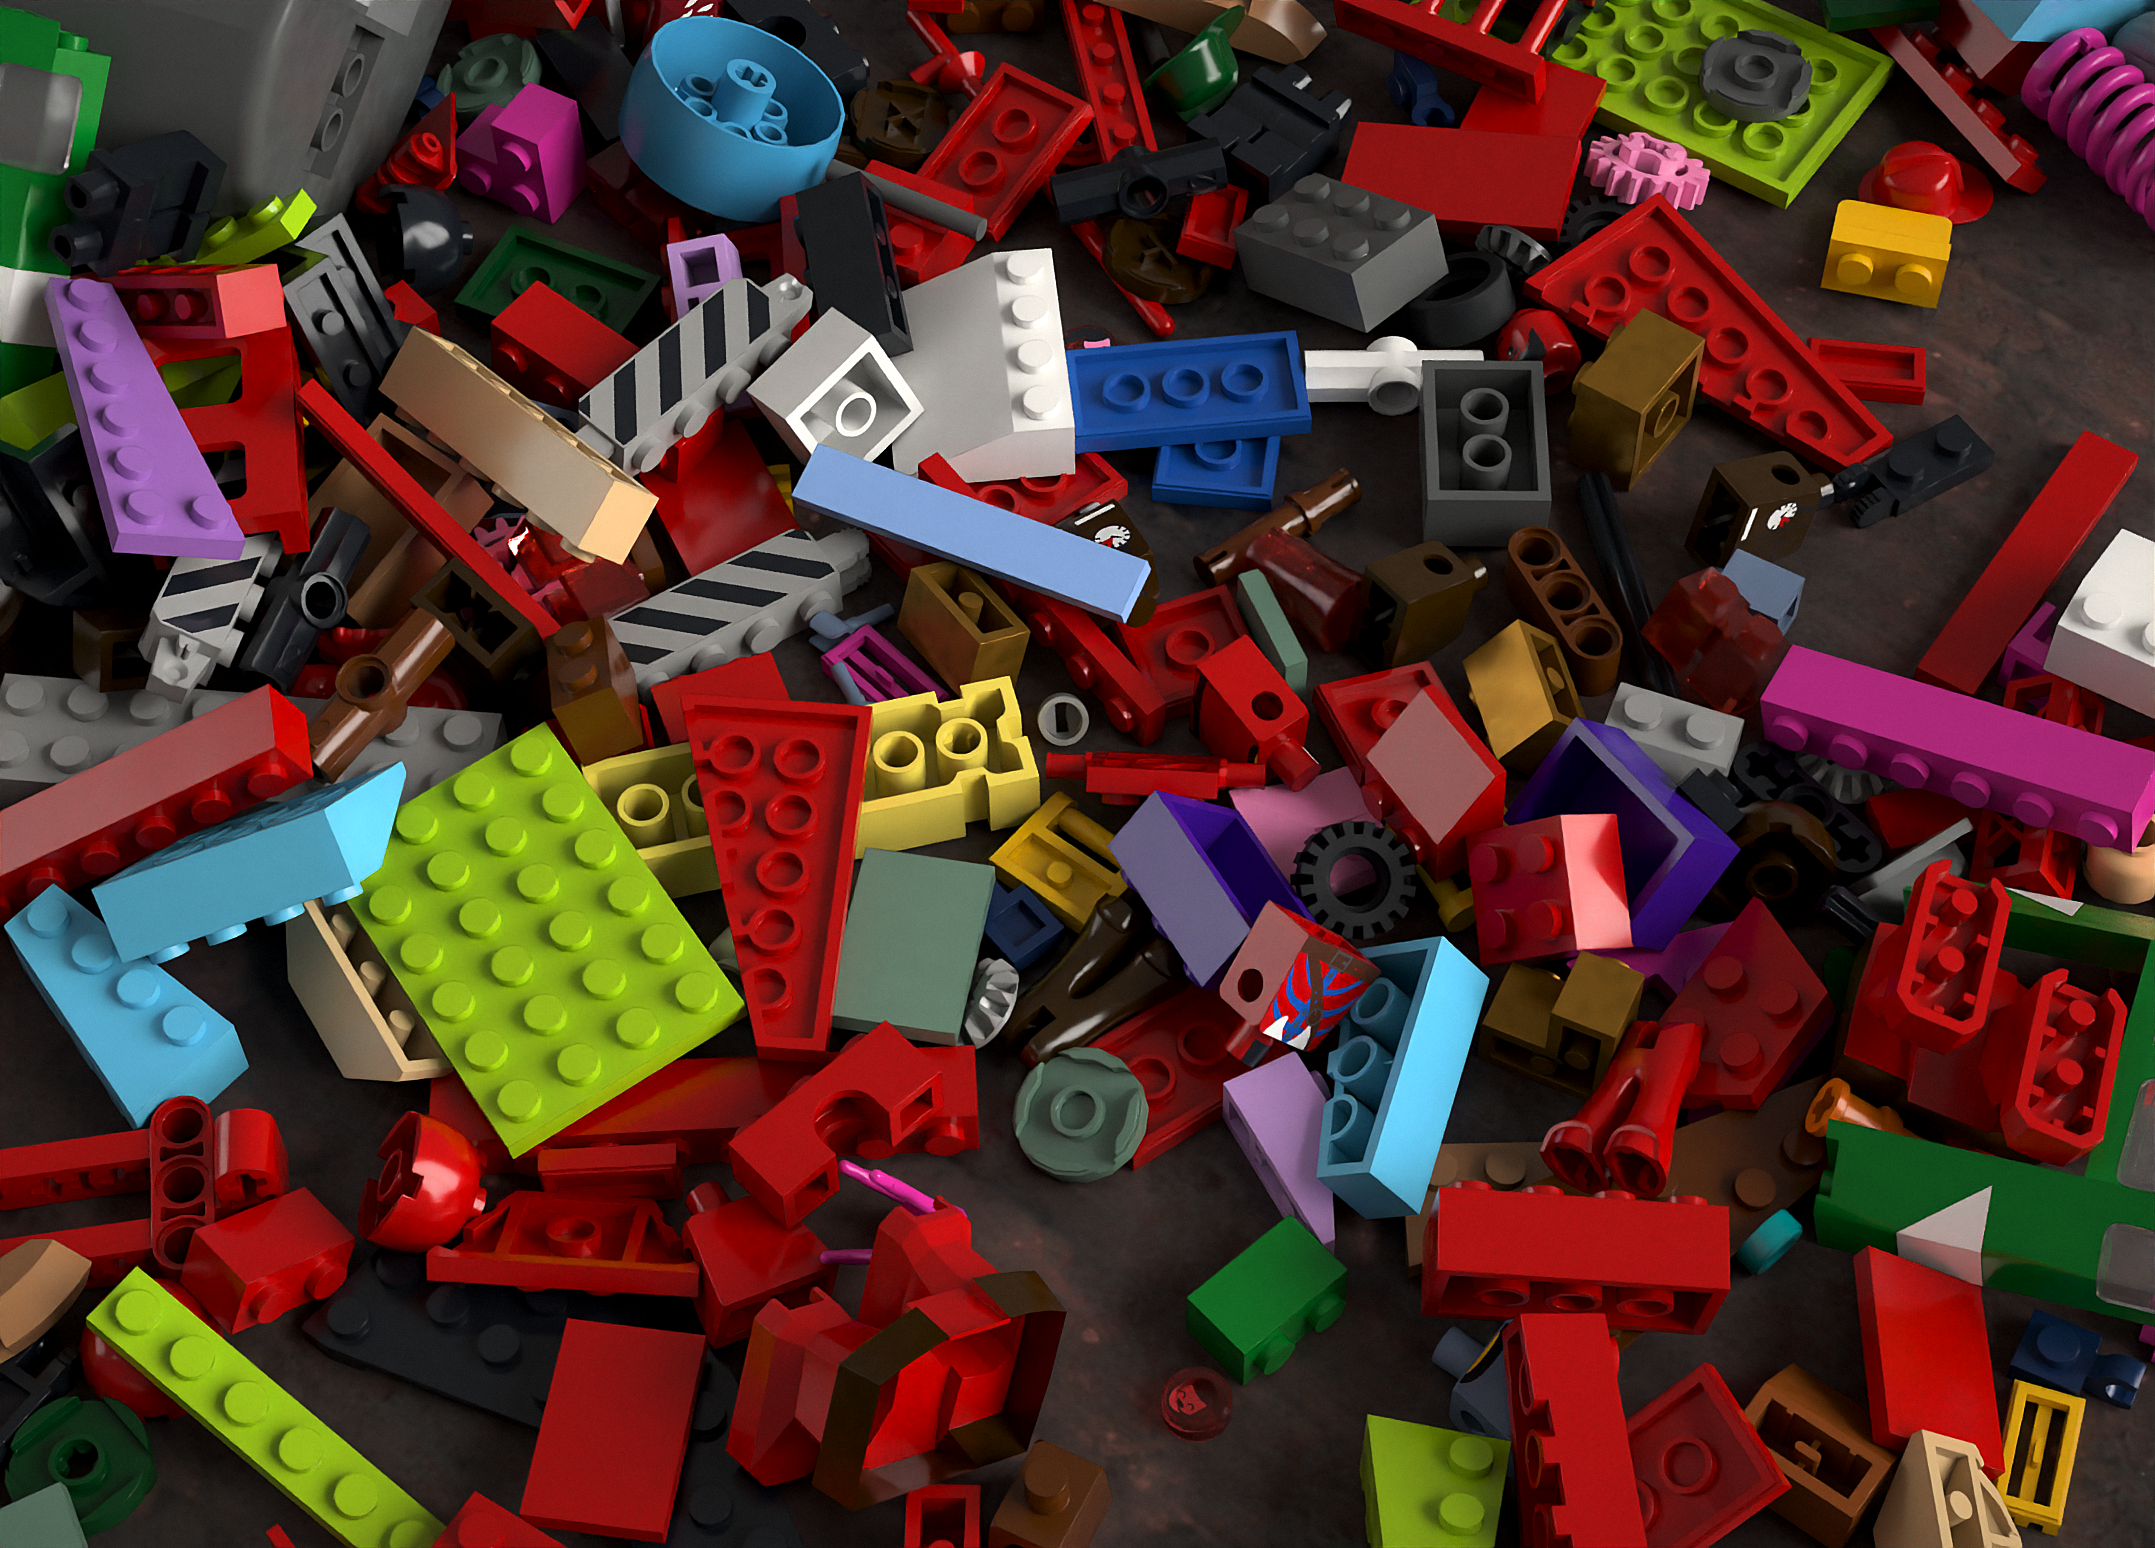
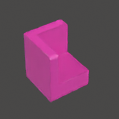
M2046 601L2010 642L1996 682L1998 685L2006 689L2008 681L2051 673L2044 670L2043 667L2053 639L2049 634L2058 608ZM2049 696L2027 700V702L2042 709L2048 703Z

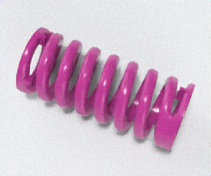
M2087 27L2069 32L2056 40L2034 62L2021 88V99L2024 105L2038 119L2048 123L2056 137L2067 142L2069 148L2077 157L2086 160L2090 170L2095 175L2106 179V183L2113 193L2125 198L2127 205L2134 213L2144 216L2149 228L2155 232V170H2153L2155 168V134L2147 143L2133 152L2146 134L2155 128V84L2145 83L2143 71L2138 67L2126 65L2123 52L2113 46H2107L2104 34L2099 30ZM2080 52L2084 57L2065 74L2053 93L2050 90V86L2055 75L2069 58ZM2103 71L2101 76L2090 86V88L2087 91H2084L2088 87V85L2094 80L2098 72ZM2123 86L2115 100L2100 113L2093 116L2101 103L2115 90ZM2142 105L2136 116L2125 127L2113 134L2120 122L2134 109Z

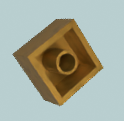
M1644 307L1627 326L1618 325L1610 335L1603 354L1595 363L1587 361L1581 367L1573 382L1572 393L1576 395L1575 409L1566 426V432L1571 435L1567 460L1593 474L1603 472L1609 477L1611 484L1629 492L1691 419L1705 338Z

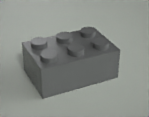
M1317 173L1298 180L1291 190L1271 204L1256 210L1253 217L1232 231L1248 289L1364 333L1371 331L1449 273L1434 213Z
M1422 360L1418 399L1423 543L1435 540L1445 546L1508 547L1509 539L1514 532L1523 527L1540 526L1548 529L1552 500L1543 361Z

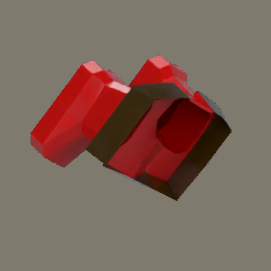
M1946 858L1932 863L1914 881L1903 924L1895 925L1879 922L1854 957L1839 1017L1830 1080L1840 1078L1849 1084L1850 1093L1878 1108L1889 1106L1896 1110L1900 1117L2000 1158L2035 1166L2042 1162L2059 1167L2067 1166L2085 1157L2103 1141L2128 1009L2115 989L2109 988L2099 997L2067 984L2069 971L2064 968L2043 975L2029 990L2017 981L2018 975L1998 968L2012 903L2000 880L1992 877L1982 887L1948 873L1952 860Z
M937 1195L934 1198L932 1208L936 1211L915 1217L904 1207L897 1206L878 1226L857 1322L818 1286L811 1288L809 1300L812 1304L789 1310L774 1298L769 1300L754 1317L725 1451L763 1486L778 1485L802 1478L810 1474L815 1467L812 1485L851 1511L859 1510L1027 1452L1050 1381L1067 1311L1036 1271L1000 1273L971 1249V1222L941 1195Z

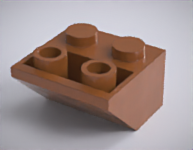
M1792 1363L1766 1381L1744 1410L1745 1415L1792 1486V1488L1766 1507L1828 1548H1845L1894 1478L1904 1453L1874 1444L1870 1412L1795 1363Z

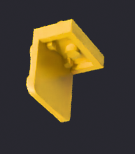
M1843 200L1837 207L1820 287L1936 309L1952 245L1949 244L1952 222L1942 216L1855 200Z

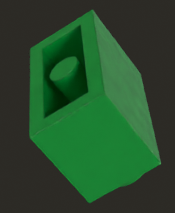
M1289 1214L1187 1297L1186 1330L1244 1386L1261 1371L1265 1375H1269L1278 1370L1293 1353L1296 1342L1312 1329L1316 1332L1324 1331L1339 1318L1346 1306L1348 1269Z

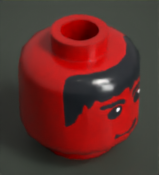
M1527 308L1514 313L1511 319L1501 327V331L1495 341L1494 352L1498 361H1543L1545 396L1555 395L1563 391L1570 384L1571 379L1580 367L1582 354L1562 317L1551 310Z

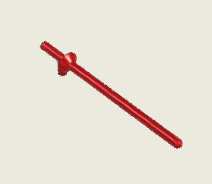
M909 10L906 14V21L934 55L933 58L908 73L910 80L927 87L938 81V87L944 94L955 95L964 93L971 102L985 85L981 80L986 66L983 54L977 51L960 53L928 12ZM1053 170L1052 173H1051L1049 176H1053V175H1057V174H1056V172ZM1048 177L1039 189L1054 206L1049 185L1050 179ZM1094 220L1070 225L1069 227L1108 274L1102 263V245L1106 236ZM1111 278L1156 336L1166 338L1174 332V320L1160 303L1147 301L1126 291Z

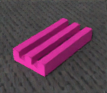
M867 623L820 657L822 671L835 682L836 680L830 668L838 662H844L861 695H864L866 701L878 703L910 695L894 682V678L883 668L874 665L857 649L861 646L867 649L917 694L935 691L938 703L950 701V694Z

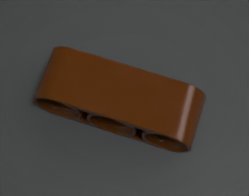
M1529 526L1514 532L1509 539L1503 584L1506 595L1525 623L1557 638L1578 695L1596 697L1607 693L1612 689L1617 678L1623 642L1620 627L1561 538L1554 531L1545 527Z

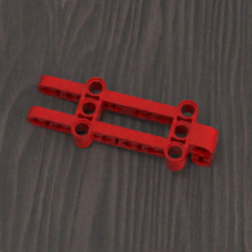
M178 1096L168 1099L156 1109L148 1129L0 1149V1211L151 1190V1218L1 1239L0 1258L30 1239H53L92 1262L88 1280L83 1290L119 1285L136 1266L151 1278L173 1279L179 1282L184 1264H180V1262L187 1256L194 1230L290 1192L288 1153L277 1123L271 1114L252 1108L227 1111L217 1116L214 1120L209 1107L202 1100L193 1096ZM197 1135L191 1141L179 1143L185 1137ZM199 1194V1196L191 1201L179 1203L186 1196Z

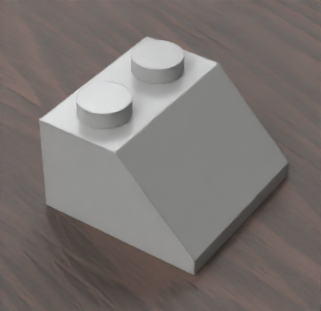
M1621 682L1604 724L1622 729L1677 784L1694 767L1699 768L1706 776L1716 768L1729 780L1733 760L1738 751L1744 719Z

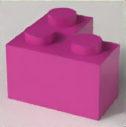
M530 81L505 108L490 103L455 141V161L458 165L457 173L461 186L475 195H484L505 204L521 215L532 216L551 225L556 222L590 183L577 101Z

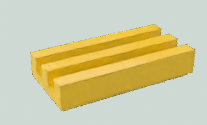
M2017 1379L2014 1380L2010 1390L2001 1431L2006 1472L1991 1483L1998 1490L2009 1515L2014 1517L2013 1523L2015 1525L2027 1528L2029 1522L2042 1525L2041 1532L2056 1536L2062 1523L2086 1399ZM2029 1401L2036 1403L2037 1408L2018 1498L2006 1495L2025 1402ZM2054 1408L2066 1413L2047 1506L2034 1503Z

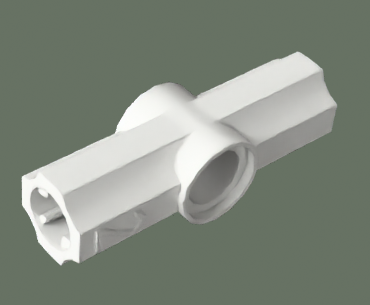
M1398 336L1382 337L1375 340L1367 347V350L1304 351L1303 372L1309 402H1369V406L1380 414L1390 416L1402 415L1418 406L1422 360L1484 361L1483 351L1417 350L1412 341Z

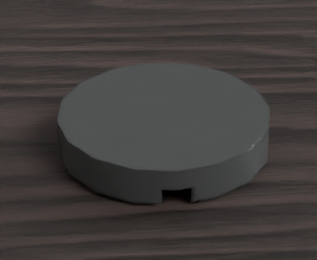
M1754 29L1738 31L1736 38L1724 41V35L1714 40L1703 52L1698 85L1703 98L1716 111L1735 120L1754 123L1778 121L1797 112L1808 99L1813 71L1809 60L1806 63V60L1801 57L1802 49L1793 41L1774 32Z

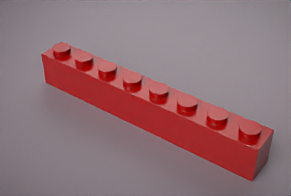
M975 1045L917 1048L941 1071L943 1108L893 1148L873 1130L855 1125L836 1129L823 1142L836 1154V1157L860 1155L863 1158L872 1160L886 1159L898 1153L928 1152L936 1156H952L963 1150L980 1149ZM828 1052L827 1064L758 1059V1056L674 1060L514 1160L456 1071L444 1077L431 1078L429 1115L440 1118L456 1127L469 1140L478 1155L481 1165V1177L485 1174L520 1173L526 1176L539 1177L538 1150L662 1143L677 1144L681 1168L698 1163L724 1162L731 1165L728 1142L733 1139L738 1128L749 1118L755 1115L763 1116L786 1098L790 1088L800 1078L808 1074L816 1075L835 1060L840 1052Z

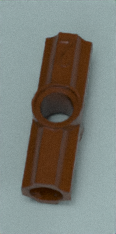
M418 607L416 610L410 608L370 654H361L353 657L341 666L336 674V692L307 723L313 779L323 785L326 783L333 784L374 737L393 733L402 725L407 717L408 706L406 701L457 645L452 632L445 628L436 616L421 607ZM377 693L376 695L367 698L369 695Z

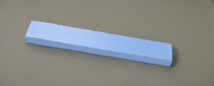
M820 443L817 444L791 495L796 504L1123 624L1126 623L1151 571L1148 561Z

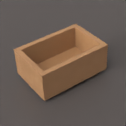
M380 413L366 430L468 534H470L495 503L472 474L383 413ZM343 458L308 501L309 530H311L317 516L324 507H336L343 512L356 515L371 527L369 534L372 538L346 586L348 607L343 620L356 629L374 631L391 629L411 607L412 604L409 599L441 570L447 560ZM279 536L276 541L282 543L281 538ZM283 550L276 568L282 574L288 573L298 553L285 554Z

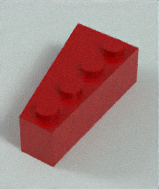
M538 280L491 322L492 372L528 399L573 411L578 415L579 399L642 350ZM722 404L712 412L703 427L695 435L689 438L683 436L667 449L661 461L650 472L657 473L678 484L722 442L725 405Z

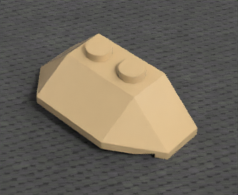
M319 897L302 903L305 911L285 921L288 982L343 1077L400 1082L444 1077L454 1072L453 1066L346 902L325 907L322 898Z
M1924 1429L1912 1434L1873 1528L1875 1547L2023 1548L2021 1537L1998 1490L1981 1470L1984 1461L1976 1444Z

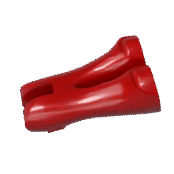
M1633 1020L1626 1030L1602 1081L1589 1100L1572 1118L1554 1125L1547 1132L1539 1153L1548 1168L1567 1185L1588 1194L1594 1195L1601 1191L1611 1190L1614 1180L1622 1191L1632 1193L1636 1198H1655L1661 1194L1666 1186L1671 1167L1674 1134L1682 1099L1687 1087L1694 1081L1701 1065V1028L1695 1023L1668 1022L1661 1029L1655 1021Z

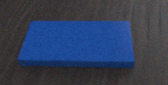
M1296 330L1065 350L1075 425V454L1311 433L1312 417Z

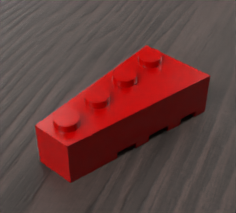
M1520 1313L1502 1331L1521 1548H1648L1628 1442L1626 1420L1617 1381L1619 1349L1616 1338L1612 1335L1609 1336L1606 1314Z

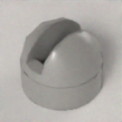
M1056 693L1047 697L1041 703L1037 712L1038 727L1044 738L1052 744L1059 746L1074 744L1087 731L1089 724L1087 710L1083 703L1072 694ZM1065 702V717L1068 731L1056 732L1055 704Z

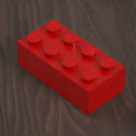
M1458 1181L1449 1187L1438 1188L1423 1233L1421 1316L1505 1322L1508 1319H1515L1520 1313H1605L1608 1329L1705 1335L1730 1291L1729 1206L1708 1205L1706 1199L1693 1195L1673 1196L1666 1199L1665 1202L1636 1200L1634 1194L1620 1190L1601 1191L1594 1194L1593 1197L1564 1195L1562 1189L1547 1185L1530 1186L1524 1188L1521 1192L1493 1190L1491 1185L1481 1181Z

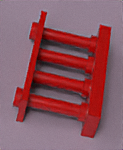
M1333 0L1337 27L1537 105L1547 88L1545 59L1538 55L1568 0H1543L1520 41L1512 44L1487 35L1507 0H1481L1469 22L1462 23L1461 25L1437 16L1445 0H1420L1418 4L1414 3L1411 5L1398 0ZM1576 0L1592 7L1596 0Z

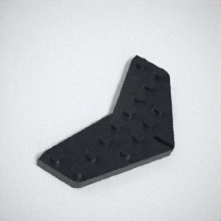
M381 1247L301 1326V1330L305 1340L331 1360L360 1371L370 1367L539 1432L567 1318L660 1329L689 1297L633 1293L595 1296L584 1290L555 1288L528 1292L520 1290L515 1286L429 1281L427 1280L426 1255L428 1251L407 1254ZM691 1298L661 1329L706 1335ZM708 1341L709 1348L666 1542L664 1544L634 1539L626 1540L631 1548H803L779 1486H763L725 1451L739 1387L723 1347L714 1350Z

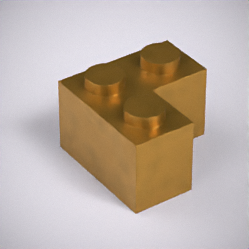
M1581 950L1566 982L1550 971L1540 968L1530 969L1512 962L1483 1020L1477 1059L1587 1102L1602 1081L1626 1030L1633 1020L1637 1019L1646 974L1631 969L1627 964L1616 958L1599 957L1584 950Z

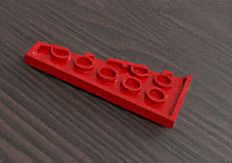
M1660 192L1524 281L1523 295L1606 343L1618 325L1627 326L1643 307L1705 338L1695 394L1835 475L1857 462L1862 464V462L1889 449L1894 436Z
M679 693L758 1059L827 1064L874 722L872 706Z

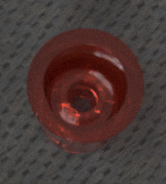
M1272 527L1264 535L1258 536L1244 556L1246 565L1243 573L1259 569L1264 574L1280 607L1301 624L1325 651L1335 653L1344 650L1364 574L1346 567L1320 552L1301 537L1291 536L1280 527Z

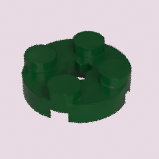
M78 1395L64 1397L52 1401L37 1410L16 1432L10 1446L13 1455L9 1463V1472L5 1469V1484L13 1502L58 1482L65 1485L71 1497L85 1540L90 1539L94 1534H99L116 1526L126 1519L139 1506L145 1495L154 1488L157 1481L153 1445L141 1420L124 1403L101 1396L104 1402L97 1400L80 1401ZM79 1454L86 1460L95 1454L98 1455V1460L92 1465L93 1470L82 1478H65L71 1471L67 1461L72 1456Z

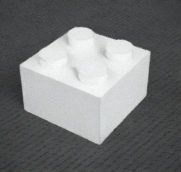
M833 307L746 389L799 462L805 467L818 443L872 462L925 411L873 335Z

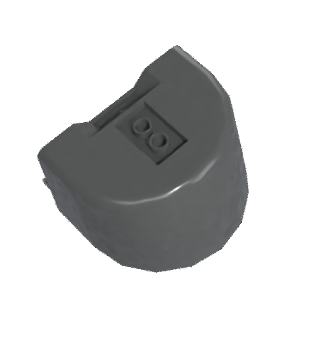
M0 0V5L29 10L61 22L60 30L89 37L87 48L111 57L94 150L104 148L112 155L113 151L121 146L186 130L227 164L213 209L205 211L210 215L206 232L213 224L226 216L231 215L235 220L246 216L255 204L271 194H276L281 199L302 188L317 206L311 217L341 212L344 217L348 215L355 206L354 200L357 196L358 186L365 182L374 172L377 173V169L385 163L413 104L453 0ZM1 63L0 157L56 165L66 170L69 165L83 91L81 80L76 76L52 73L16 63Z

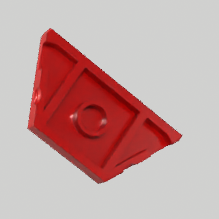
M1754 896L1657 1022L1661 1029L1668 1022L1695 1023L1701 1028V1065L1694 1081L1686 1089L1680 1109H1701L1709 1105H1718L1725 1110H1758L1834 1008L1827 989L1763 901Z
M516 1190L498 1202L493 1211L479 1215L463 1226V1242L452 1250L435 1245L428 1250L426 1255L427 1280L507 1285L515 1286L520 1290L528 1292L542 1291L548 1288L584 1290L595 1296L633 1293L698 1298L700 1293V1267L696 1261L685 1262L681 1256L682 1240L673 1227L664 1223V1214L653 1198Z

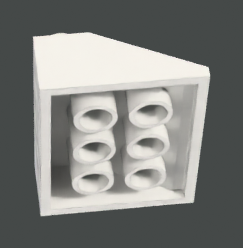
M1051 248L991 253L902 291L914 350L889 359L925 411L891 443L894 470L918 479V463L938 452L966 483L1020 479V477L1024 476L1026 478L1057 476L1061 475V473H1067V475L1075 474V425Z
M2121 529L2085 576L2058 622L2043 669L2154 719L2155 542Z

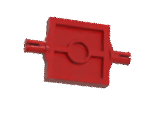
M1097 750L1095 754L1086 751L1085 755L1047 752L1046 779L1084 780L1086 792L1101 793V802L1105 804L1137 805L1140 804V796H1150L1154 790L1205 802L1207 798L1217 799L1219 790H1226V787L1265 790L1266 763L1228 762V759L1223 758V756L1104 750Z

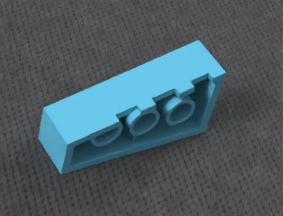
M54 883L4 925L22 968L61 1026H64L76 1044L79 1053L90 1069H93L106 1088L111 1100L122 1116L127 1119L133 1130L150 1128L152 1115L168 1099L178 1096H193L208 1105L249 1068L233 1024L157 964L152 965L147 956L122 963L106 924Z
M1443 936L1357 949L1381 969L1382 972L1337 1023L1341 1026L1339 1047L1337 1050L1329 1052L1327 1074L1335 1080L1334 1096L1323 1107L1316 1178L1366 1220L1420 1215L1490 981L1482 971Z

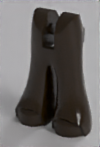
M1106 893L1096 902L1082 930L1067 951L1040 979L1016 998L1011 1015L995 1037L1008 1050L1017 1049L1029 1041L1022 1050L1019 1061L1030 1072L1041 1062L1046 1065L1051 1059L1059 1057L1058 1052L1073 1047L1083 1048L1110 1028L1148 1008L1171 999L1190 987L1192 981L1184 972V963L1174 949L1165 941L1156 939L1154 936L1146 942L1145 927L1141 924L1132 908L1121 898ZM1115 972H1117V973H1116L1111 979H1109L1106 983H1104L1102 986H1100L1099 988H1097L1096 990H1094L1092 993L1088 994V993H1089L1090 991H1092L1094 988H1096V987L1099 986L1101 983H1103L1105 980H1107L1111 975H1113Z

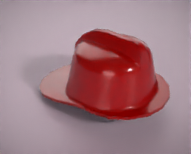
M1907 141L1895 145L1883 156L1879 165L1863 176L1858 187V201L1942 216L1948 218L1952 225L1977 221L1988 213L1994 201L1993 187L1982 172L1971 164L1958 160L1937 145L1925 141Z

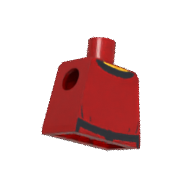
M1245 634L1196 666L1189 732L1214 756H1223V758L1228 759V762L1266 763L1265 783L1278 776L1292 792H1298L1307 787L1321 770V765L1304 748L1310 716L1304 703L1256 644Z

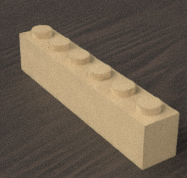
M415 326L411 328L378 389L398 405L394 412L397 417L424 431L429 429L430 431L426 439L431 444L454 456H459L460 454L462 457L458 465L484 481L491 482L493 480L495 484L491 491L495 495L522 509L527 507L529 510L525 518L530 523L556 536L561 534L563 538L559 543L560 547L585 562L593 563L596 557L600 556L622 565L659 500L657 496L460 346Z

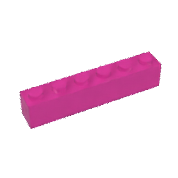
M1794 644L1791 646L1760 698L1765 740L1774 742L1786 750L1810 753L1835 761L1847 769H1861L1893 779L1908 788H1922L1954 798L1968 807H1983L2015 817L2032 827H2047L2076 836L2093 846L2111 847L2133 854L2155 811V752L1801 646Z

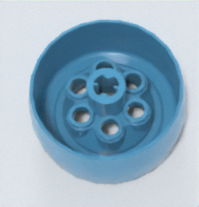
M691 16L681 17L666 23L655 33L643 50L632 71L618 117L620 138L629 156L649 179L668 194L710 215L733 221L765 223L781 220L780 197L794 195L796 192L821 184L825 177L826 169L837 151L845 112L842 99L832 81L818 65L795 47L775 35L749 24L720 17Z

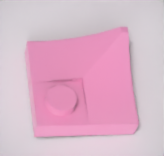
M1348 766L1318 775L1307 787L1298 792H1292L1286 784L1265 786V790L1235 788L1228 791L1232 809L1238 810L1289 883L1290 874L1296 873L1297 864L1293 863L1297 852H1302L1306 847L1304 842L1311 835L1322 831L1321 828L1347 821H1368L1376 823V827L1384 828L1381 821L1376 820L1368 811L1362 798L1361 788H1359ZM1349 854L1340 858L1332 867L1329 876L1330 888L1336 898L1377 882L1376 872L1372 864L1364 857L1355 854Z

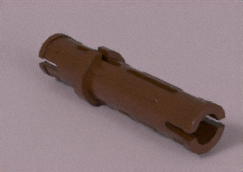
M1342 467L1303 492L1293 490L1285 495L1281 506L1207 551L1194 556L1193 565L1199 578L1202 581L1207 576H1211L1205 582L1209 589L1221 586V584L1301 535L1305 538L1315 535L1321 530L1319 527H1321L1322 522L1350 505L1360 502L1362 493L1356 479L1352 477L1344 483L1343 480L1349 477L1350 472Z

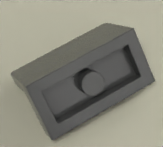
M1966 817L1931 835L1845 888L1891 924L1902 925L1905 919L1903 889L1906 886L1913 887L1914 881L1928 865L1947 858L1952 860L1948 873L1968 881L1970 866L1954 840L1974 828Z

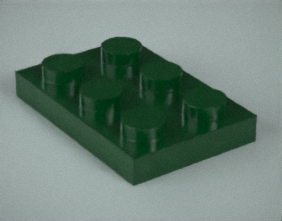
M512 224L453 302L457 317L491 329V322L538 280L630 341L662 297L661 290L664 285L662 276Z

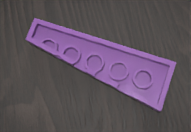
M49 277L44 298L112 552L239 561L246 543L244 534L112 284L96 282L85 278L74 280Z

